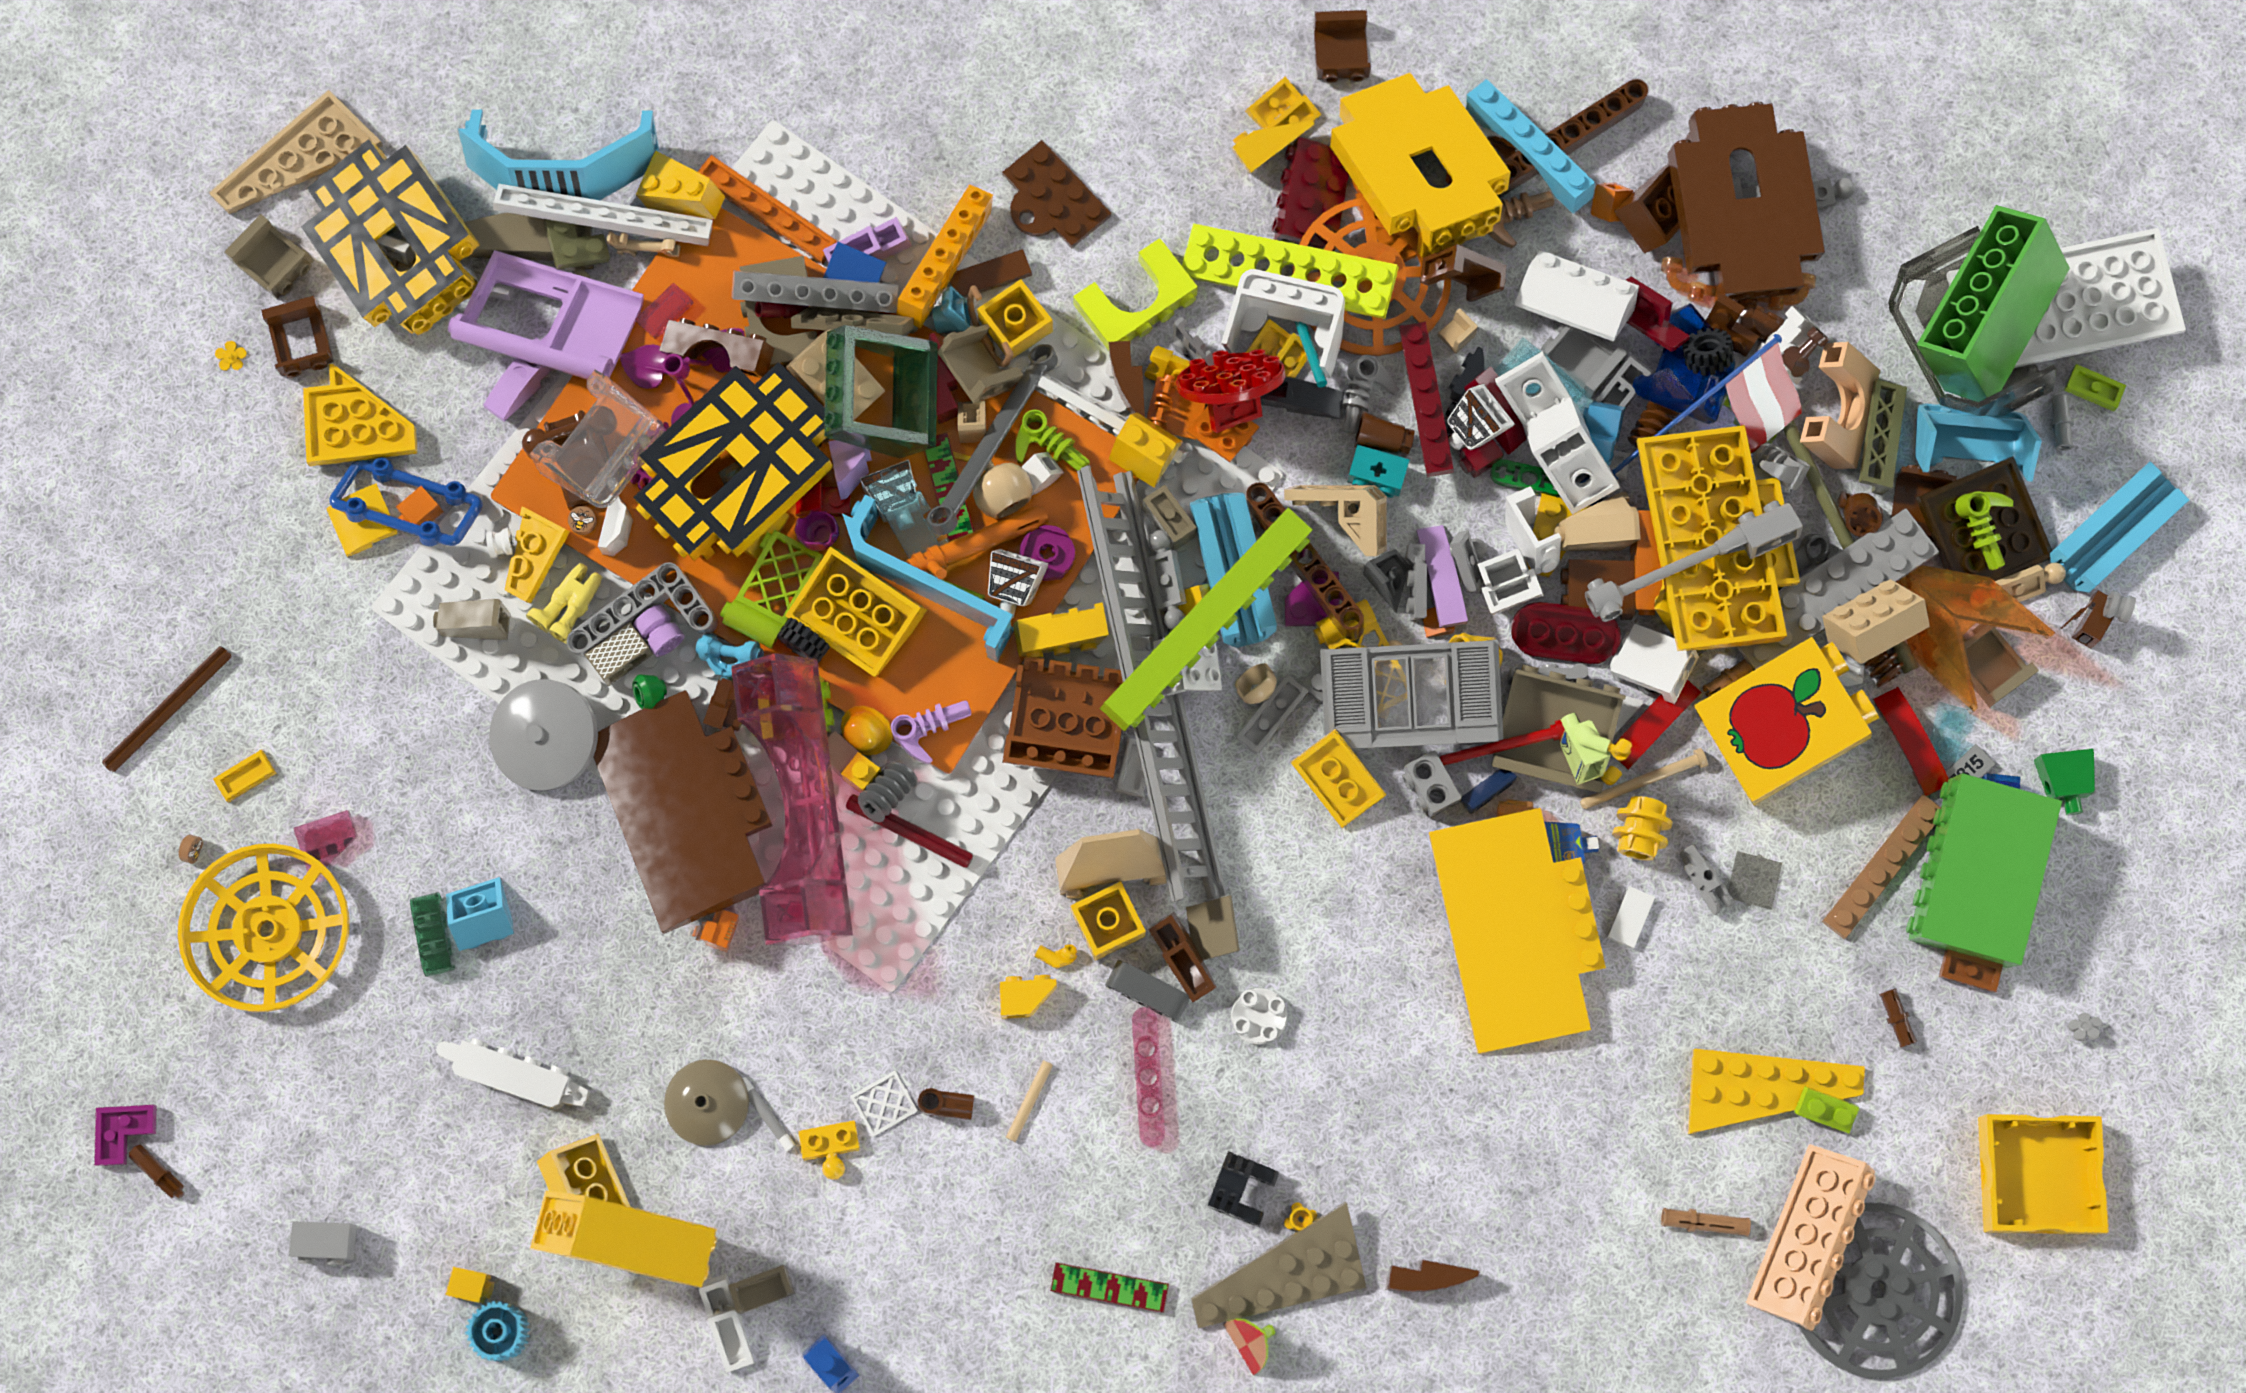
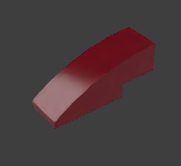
M935 333L929 335L927 346V383L938 423L941 424L958 417V407L951 394V391L958 389L956 378L937 353L941 345Z
M1490 366L1468 383L1464 389L1467 392L1472 387L1484 384L1515 423L1511 428L1495 437L1509 455L1527 439L1522 422L1496 384L1495 379L1499 376Z

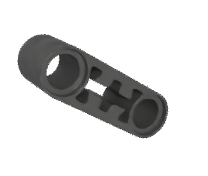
M1117 960L1105 983L1107 988L1117 989L1122 992V996L1159 1015L1163 1013L1171 1017V1021L1178 1023L1190 999L1189 995L1121 960Z

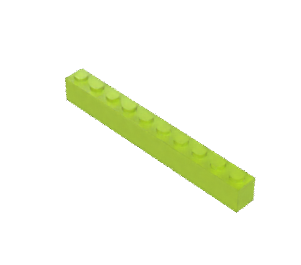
M1288 507L1104 702L1100 709L1124 732L1130 725L1135 729L1145 719L1146 716L1143 714L1145 709L1149 705L1154 709L1165 697L1161 692L1167 686L1173 689L1183 678L1180 672L1186 666L1191 669L1201 659L1198 653L1205 646L1207 649H1210L1220 638L1217 635L1218 631L1222 627L1228 630L1238 619L1235 613L1241 607L1246 611L1257 599L1253 594L1259 588L1264 591L1274 581L1271 575L1276 569L1282 572L1292 561L1289 557L1294 550L1300 553L1310 542L1307 536L1313 529Z

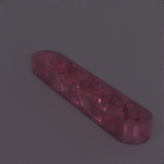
M1142 1007L1137 1009L1132 1016L1139 1136L1144 1145L1153 1148L1159 1146L1165 1138L1158 1023L1155 1012L1150 1008ZM1141 1013H1147V1017L1153 1019V1022L1148 1023V1033L1153 1031L1154 1037L1145 1035L1137 1038L1136 1033H1142V1024L1136 1022V1019L1141 1018ZM1144 1041L1151 1042L1155 1048L1154 1053L1148 1057L1142 1056L1138 1051L1140 1043ZM1150 1069L1156 1073L1157 1079L1155 1083L1145 1085L1141 1082L1140 1074L1144 1070ZM1146 1098H1154L1158 1102L1159 1107L1155 1113L1149 1114L1143 1110L1142 1103ZM1159 1116L1160 1122L1154 1121L1155 1131H1160L1161 1136H1157L1155 1142H1150L1149 1137H1144V1132L1149 1131V1121L1143 1123L1142 1118L1153 1119Z

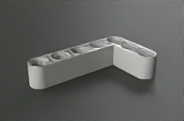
M669 562L660 565L571 631L567 637V645L572 652L586 657L584 654L629 622L633 625L634 621L643 612L653 606L661 605L669 598L689 625L700 634L713 633L717 628L718 619L685 572L676 564ZM671 571H676V580L672 583H666L667 574ZM653 587L655 589L654 596L649 600H645L643 595L645 590ZM691 592L693 594L692 601L687 605H682V596ZM632 604V612L627 616H622L621 610L624 605ZM703 614H708V623L703 627H699L697 625L698 618ZM605 620H609V629L604 633H600V624ZM582 637H587L588 643L586 647L578 649V640Z

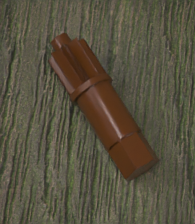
M141 1144L135 1146L129 1152L128 1157L154 1182L155 1186H159L171 1199L174 1196L178 1199L184 1196L185 1192L181 1189L185 1186Z

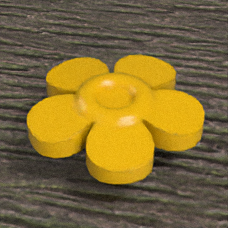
M227 341L225 349L217 348L215 351V357L223 359L219 362V368L224 371L228 370L230 366L234 370L241 369L243 362L239 359L247 356L246 350L242 347L237 348V344L234 341Z

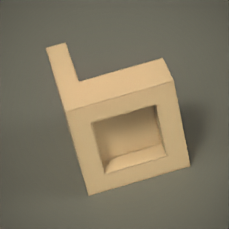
M1458 309L1453 320L1440 330L1437 336L1456 354L1475 337L1478 326L1461 309Z

